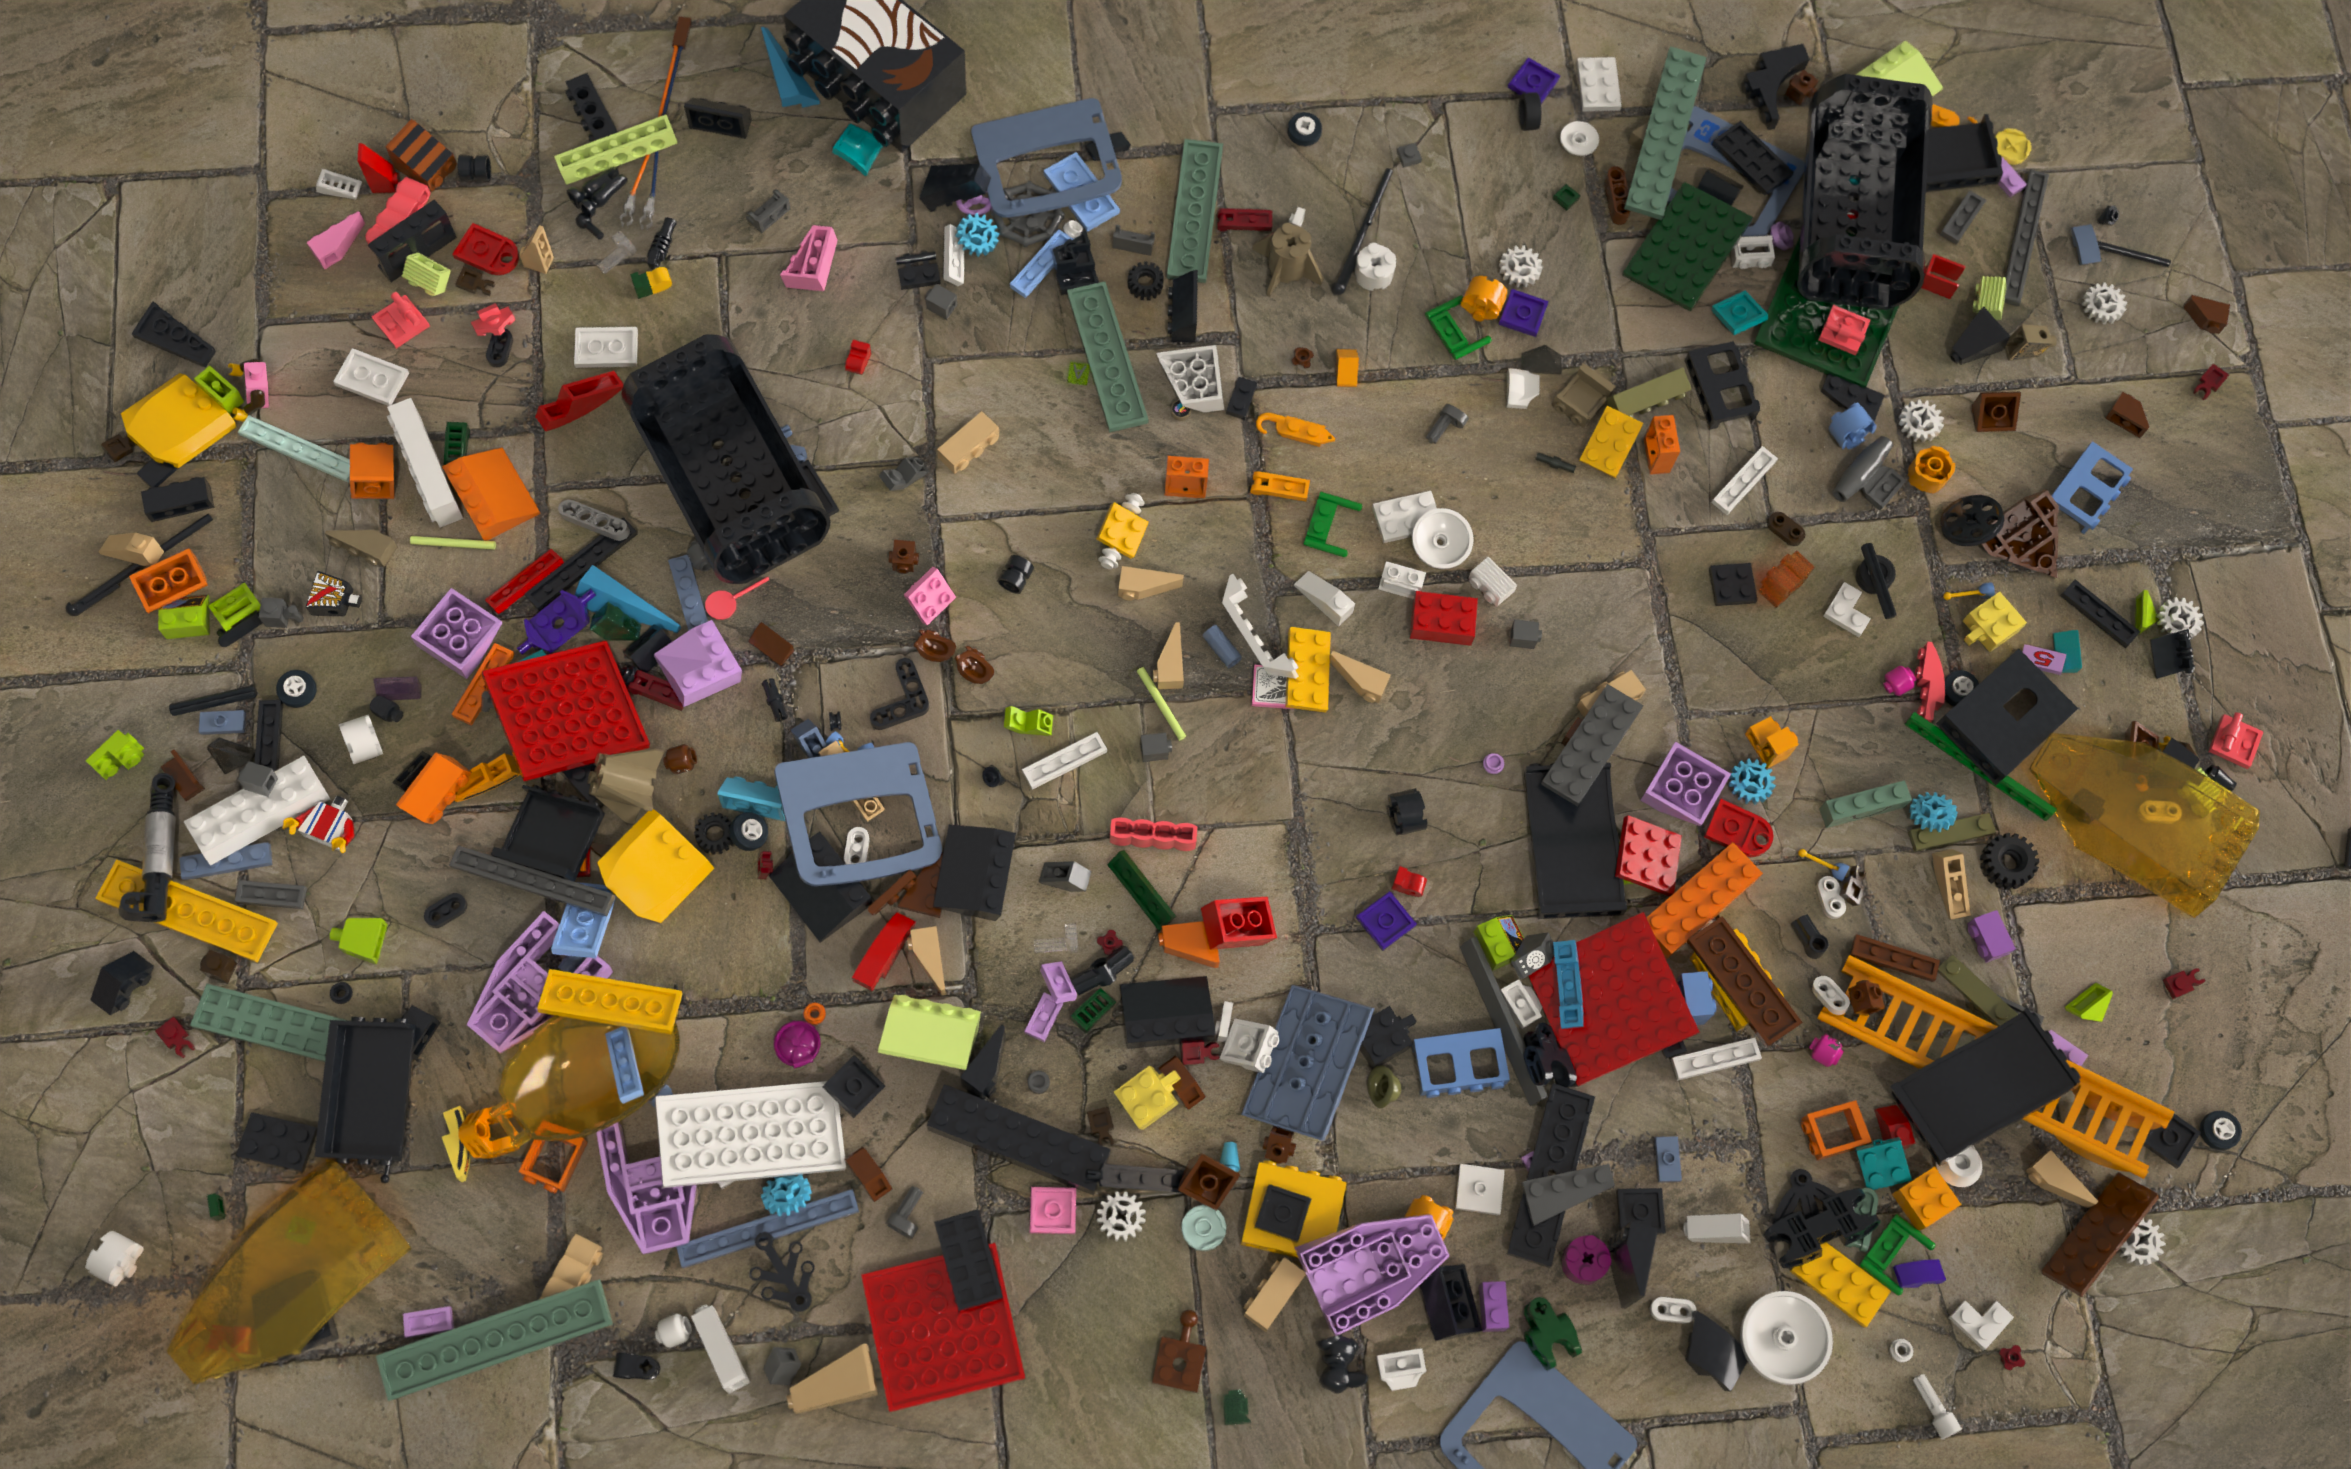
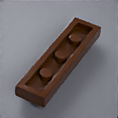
M1858 934L1854 936L1850 955L1857 959L1930 982L1936 980L1940 963L1938 959Z

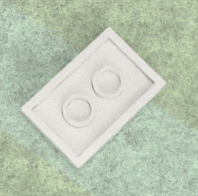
M1615 57L1577 58L1576 65L1582 111H1620L1621 99Z
M637 327L576 328L575 368L637 367Z
M352 348L333 383L337 387L391 406L409 375V371Z
M1431 491L1378 502L1372 505L1383 543L1412 537L1413 528L1419 518L1426 512L1437 509Z

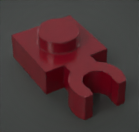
M2212 364L2199 380L2203 384H2199L2193 393L2196 394L2199 390H2203L2205 395L2202 399L2206 400L2211 390L2216 392L2228 378L2229 374L2215 364Z
M762 851L758 856V879L766 880L769 873L773 871V860H770L771 851Z
M2199 968L2191 970L2187 975L2185 971H2181L2162 980L2172 999L2195 990L2193 986H2199L2206 981L2205 979H2195L2194 974L2200 971Z
M172 1017L155 1030L169 1049L175 1047V1052L180 1057H185L182 1053V1049L185 1046L195 1050V1046L190 1041L184 1040L189 1034L175 1017Z
M1203 1040L1181 1041L1182 1064H1204V1057H1209L1211 1060L1220 1059L1218 1054H1211V1050L1219 1048V1044L1217 1042H1210L1204 1046Z

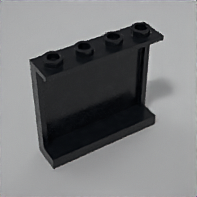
M523 785L522 788L527 792V795L502 848L494 847L490 855L575 882L605 813L599 808L600 805L592 800L584 802L574 795L566 797L555 790L548 792L537 785H532V787Z

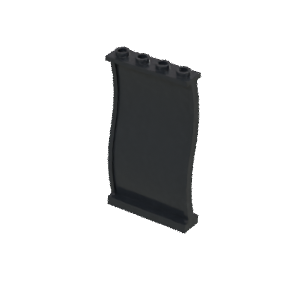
M1539 763L1526 766L1524 777L1536 874L1538 919L1624 915L1627 911L1624 880L1615 877L1619 840L1613 807L1611 763L1605 764L1578 807L1541 785L1554 763L1542 766Z
M2028 1007L1994 1030L1944 1055L1902 1081L1890 1086L1889 1093L1939 1167L1981 1140L2043 1108L2072 1089L2078 1088L2081 1082L2079 1080V1073L2074 1067L2070 1068L2066 1062L2067 1057L2064 1052L2055 1047L2051 1034L2047 1030H2043L2040 1026L2039 1017L2035 1012L2031 1013Z

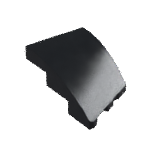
M1693 1311L1692 1317L1695 1318L1693 1332L1689 1333V1346L1686 1351L1685 1361L1698 1375L1712 1376L1724 1391H1731L1748 1362L1743 1353L1742 1346L1717 1323L1701 1312Z

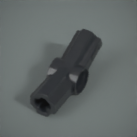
M1122 945L1109 956L1095 960L1091 963L1090 968L1070 977L1078 996L1099 985L1104 987L1112 984L1117 979L1116 975L1134 962V956L1126 946Z

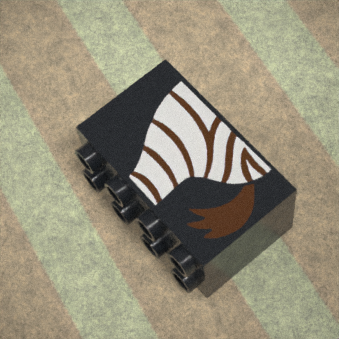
M800 0L784 14L786 34L783 36V39L789 49V57L786 60L792 71L800 77H803L805 74L809 75L815 80V87L827 100H831L833 97L844 104L843 110L846 115L857 124L862 120L872 128L871 132L874 138L884 147L892 144L903 153L966 96L965 50L904 0Z

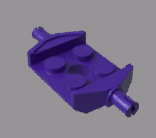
M592 589L587 591L582 597H577L561 590L559 591L561 595L530 620L524 619L528 638L527 641L517 647L519 652L523 655L533 646L552 654L590 623L586 603L596 596ZM558 619H563V626L556 629L554 627L555 622Z

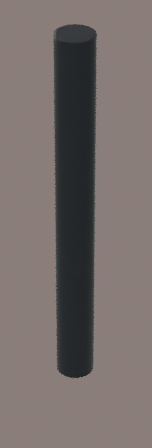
M2097 241L2100 250L2164 267H2169L2171 264V260Z

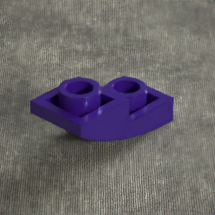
M1939 1259L1908 1262L1893 1267L1900 1288H1919L1923 1284H1942L1946 1281Z

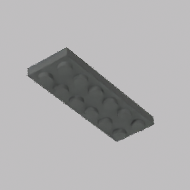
M1607 684L1543 779L1541 785L1578 807L1644 705Z

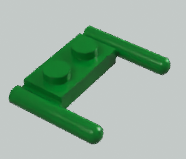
M1462 295L1425 312L1426 318L1430 321L1431 326L1449 353L1452 354L1454 360L1492 342L1490 336H1485L1468 344V340L1447 311L1461 304Z
M1320 491L1303 545L1346 557L1348 555L1346 549L1326 544V540L1337 505L1361 511L1362 504Z
M1896 1213L1859 1266L1897 1296H1900L1903 1293V1288H1900L1898 1284L1883 1272L1910 1235L1929 1250L1935 1248V1243Z

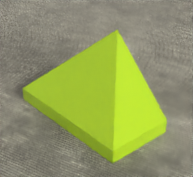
M2143 590L2136 597L2135 628L2140 631L2138 635L2159 621L2148 590Z
M2094 983L2065 1006V1010L2081 1019L2102 1022L2113 995L2112 990Z

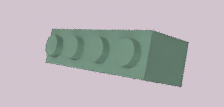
M1904 780L1827 800L1819 810L1826 828L1905 808L1912 798Z

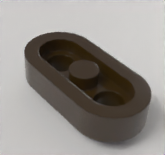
M1774 512L1769 517L1767 526L1780 539L1790 546H1798L1805 538V531L1799 524L1782 512Z

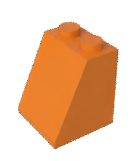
M366 443L350 444L351 499H394L393 445L378 443L377 445H367Z

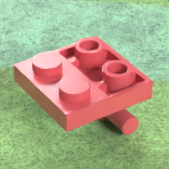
M394 292L391 295L394 302L373 315L372 319L397 349L430 327V325L406 295L401 297L398 292Z
M1833 305L1819 341L1856 355L1861 342L1865 338V332L1870 319Z
M2234 713L2233 718L2224 714L2220 718L2208 752L2248 769L2254 760L2263 731L2241 722L2243 717L2241 713Z

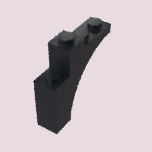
M1804 44L1761 53L1756 62L1757 71L1746 73L1741 83V90L1745 93L1747 100L1754 99L1756 107L1759 108L1761 120L1766 125L1767 130L1775 129L1780 119L1776 103L1778 88L1789 77L1805 70L1810 58Z

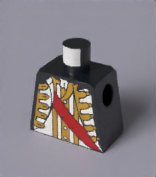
M317 571L306 609L313 616L343 617L346 615L349 606L360 607L362 597L361 595L353 594V588L349 582Z

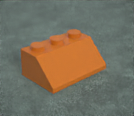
M189 548L129 576L147 613L208 586L205 573L196 556Z
M435 752L396 805L422 822L434 824L440 820L446 806L455 800L459 789L468 783L472 772L453 757Z

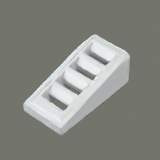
M322 169L316 184V192L356 200L362 181ZM342 184H346L345 190L341 189ZM351 185L355 186L353 192L349 191Z

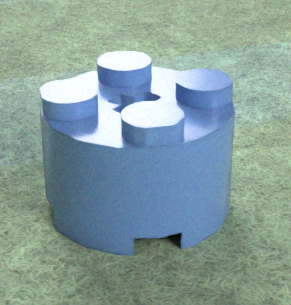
M1859 403L1852 404L1843 413L1837 412L1831 417L1833 422L1829 426V432L1843 450L1845 447L1850 450L1866 441L1864 437L1869 432L1873 434L1876 430V424Z

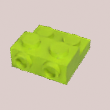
M117 730L85 761L107 780L109 777L114 776L122 765L128 770L136 766L144 756L142 751L145 748L128 732L124 735Z

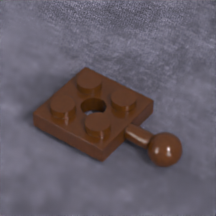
M1185 1310L1180 1315V1322L1183 1325L1180 1340L1166 1337L1161 1338L1152 1383L1197 1393L1207 1346L1189 1343L1191 1328L1197 1324L1198 1316L1193 1310ZM1177 1358H1182L1186 1362V1368L1181 1372L1173 1368V1361Z

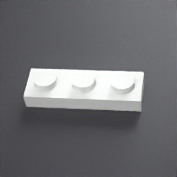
M949 224L945 226L944 280L960 286L964 284V251L962 250L964 245L958 244L960 238L956 237L957 227Z

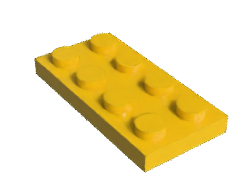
M1297 627L1289 628L1287 658L1290 659L1292 657L1299 667L1296 669L1299 677L1296 679L1286 678L1285 707L1327 712L1331 632Z
M1827 1242L1820 1245L1822 1247V1257L1804 1265L1792 1267L1790 1270L1792 1274L1864 1328L1868 1326L1891 1292Z

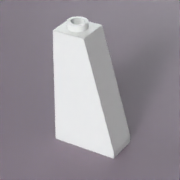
M704 1305L696 1309V1314L691 1316L724 1390L730 1394L749 1384V1378L716 1309L712 1305L709 1307Z

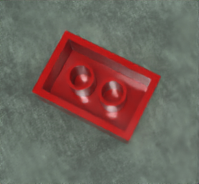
M1416 591L1412 605L1410 639L1471 646L1475 638L1478 598Z
M1268 896L1214 900L1201 907L1210 950L1263 946L1277 938Z

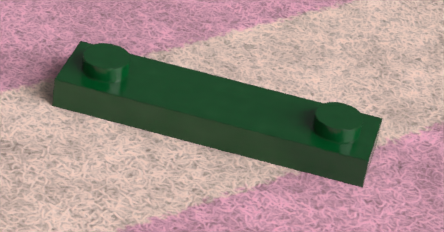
M1125 850L1119 851L1107 864L1158 931H1161L1162 926L1168 925L1176 915Z

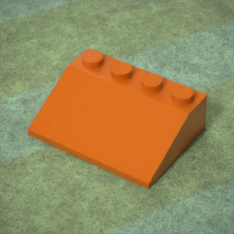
M503 447L463 456L442 466L483 541H488L541 514Z

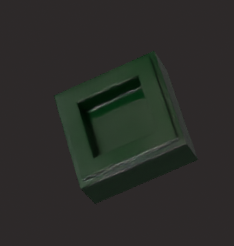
M1565 184L1553 195L1552 199L1567 211L1580 199L1581 195Z
M216 1193L207 1195L210 1218L216 1221L224 1220L226 1216L223 1198Z

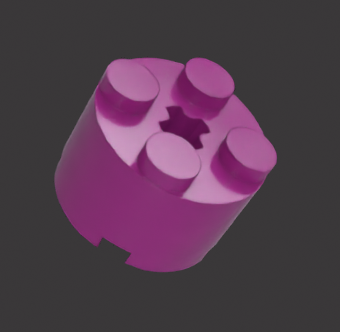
M1588 1235L1578 1237L1566 1246L1562 1254L1561 1265L1564 1274L1569 1280L1579 1284L1590 1285L1607 1273L1612 1261L1607 1246L1595 1236ZM1587 1257L1589 1262L1584 1264L1582 1260Z

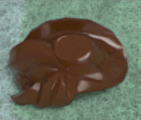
M918 631L921 635L914 642V647L924 659L932 662H942L954 655L956 650L955 642L941 637L936 631Z
M966 646L967 651L956 655L954 658L960 675L975 684L988 682L994 675L993 667L985 660V655L977 649Z

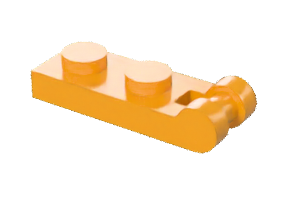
M1259 471L1253 473L1252 479L1254 484L1251 485L1250 490L1252 494L1307 501L1310 480ZM1262 482H1268V486L1262 485Z

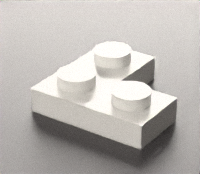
M1845 582L1823 616L1857 637L1861 636L1871 619L1853 608L1862 592Z
M1963 1301L1949 1316V1319L1982 1350H1986L2014 1318L1997 1301L1993 1302L1982 1316L1966 1301Z

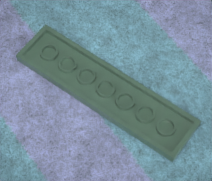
M1184 140L1167 279H1175L1192 270H1198V282L1206 283L1223 143Z
M1106 282L1067 290L1069 303L1109 433L1148 424L1149 419Z

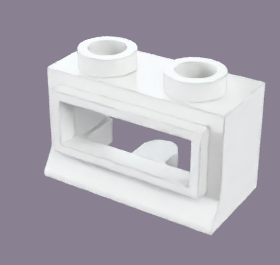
M1772 236L1741 237L1730 253L1732 268H1766L1771 266L1775 259ZM1756 246H1764L1765 251L1761 253H1741L1740 247H1746L1750 251Z
M1386 561L1378 589L1414 599L1416 591H1421L1426 572Z

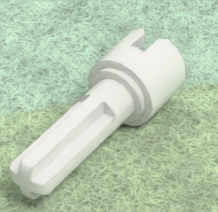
M1922 1374L1914 1378L1915 1386L1935 1418L1932 1424L1941 1439L1943 1440L1960 1431L1962 1428L1954 1414L1949 1411L1946 1412L1927 1377Z

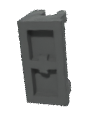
M777 189L773 191L772 197L755 212L749 211L746 213L748 215L746 217L747 221L760 233H763L790 210L789 199Z
M1116 225V231L1113 235V248L1151 256L1155 242V232H1151L1149 236L1120 230V225Z

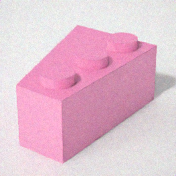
M815 225L811 227L800 244L801 248L795 256L791 257V263L787 269L783 270L780 274L786 288L824 291L838 241L832 227Z

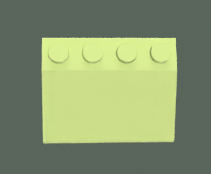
M1906 40L1856 74L1859 76L1925 84L1932 96L1943 88L1921 53Z
M894 994L878 1053L966 1070L978 1034L981 1011Z

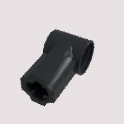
M1808 914L1797 918L1791 923L1792 928L1805 946L1806 955L1812 959L1820 958L1828 949L1829 942L1825 936L1819 933ZM1812 943L1818 944L1821 950L1815 949Z

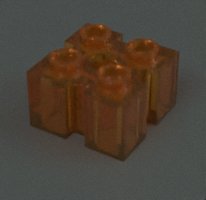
M1795 551L1792 555L1788 553L1777 567L1773 566L1766 573L1767 576L1761 581L1762 587L1758 592L1777 608L1805 583L1815 567L1798 551Z

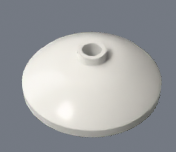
M1445 508L1433 509L1422 515L1416 522L1412 532V544L1417 556L1428 566L1436 569H1450L1460 565L1469 556L1473 547V532L1467 520L1459 513ZM1437 540H1442L1443 545H1438Z

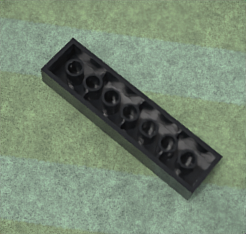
M946 1084L943 1085L927 1123V1129L930 1132L1093 1196L1099 1182L1098 1179H1086L1085 1175H1094L1085 1173L1086 1169L1099 1170L1101 1164H1107L1111 1149Z

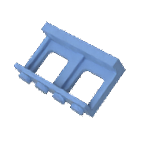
M2092 441L2051 496L2061 511L2085 526L2081 531L2085 534L2089 528L2093 530L2100 522L2098 516L2100 514L2104 516L2111 507L2108 505L2109 501L2112 500L2114 502L2121 493L2118 489L2120 486L2125 487L2131 479L2129 474L2133 469ZM2100 459L2106 461L2123 474L2113 488L2091 474V470ZM2078 488L2085 489L2101 500L2102 504L2093 516H2089L2070 502V498Z
M1500 1028L1414 1039L1412 1042V1052L1416 1056L1421 1085L1420 1096L1426 1095L1427 1098L1440 1096L1439 1093L1448 1092V1095L1460 1094L1461 1090L1470 1089V1092L1482 1091L1483 1087L1490 1086L1492 1089H1501L1510 1080ZM1493 1048L1496 1054L1499 1076L1476 1079L1473 1075L1470 1051ZM1450 1054L1452 1056L1456 1081L1439 1085L1431 1084L1426 1058L1431 1055Z

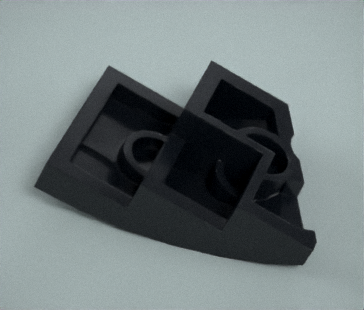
M1082 231L1077 238L1069 239L1063 245L1052 249L1054 269L1061 295H1066L1067 290L1099 283L1087 231Z

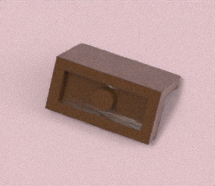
M173 749L170 752L174 758L162 765L161 769L164 773L174 778L175 788L187 802L205 788L183 758Z

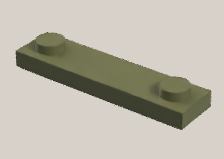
M1990 813L1955 820L1954 825L1949 826V830L1942 828L1941 832H1938L1936 829L1929 832V828L1926 827L1923 830L1921 828L1910 830L1908 834L1914 852L1994 835L1996 830Z
M1954 955L1939 966L1938 973L1996 1026L1999 1027L2018 1015Z

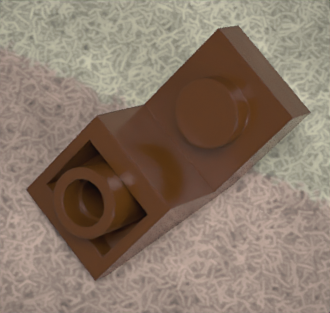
M1176 1055L1158 1068L1161 1074L1163 1073L1165 1076L1172 1071L1178 1073L1181 1079L1172 1087L1187 1110L1206 1098L1195 1079Z
M863 1146L844 1159L853 1175L862 1183L873 1202H876L893 1189L882 1170Z

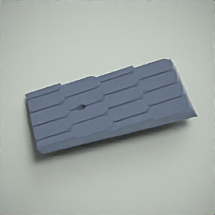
M1292 985L1275 1030L1279 1032V1043L1276 1047H1273L1270 1054L1271 1064L1268 1068H1265L1264 1073H1257L1241 1115L1321 1141L1325 1140L1375 1008Z

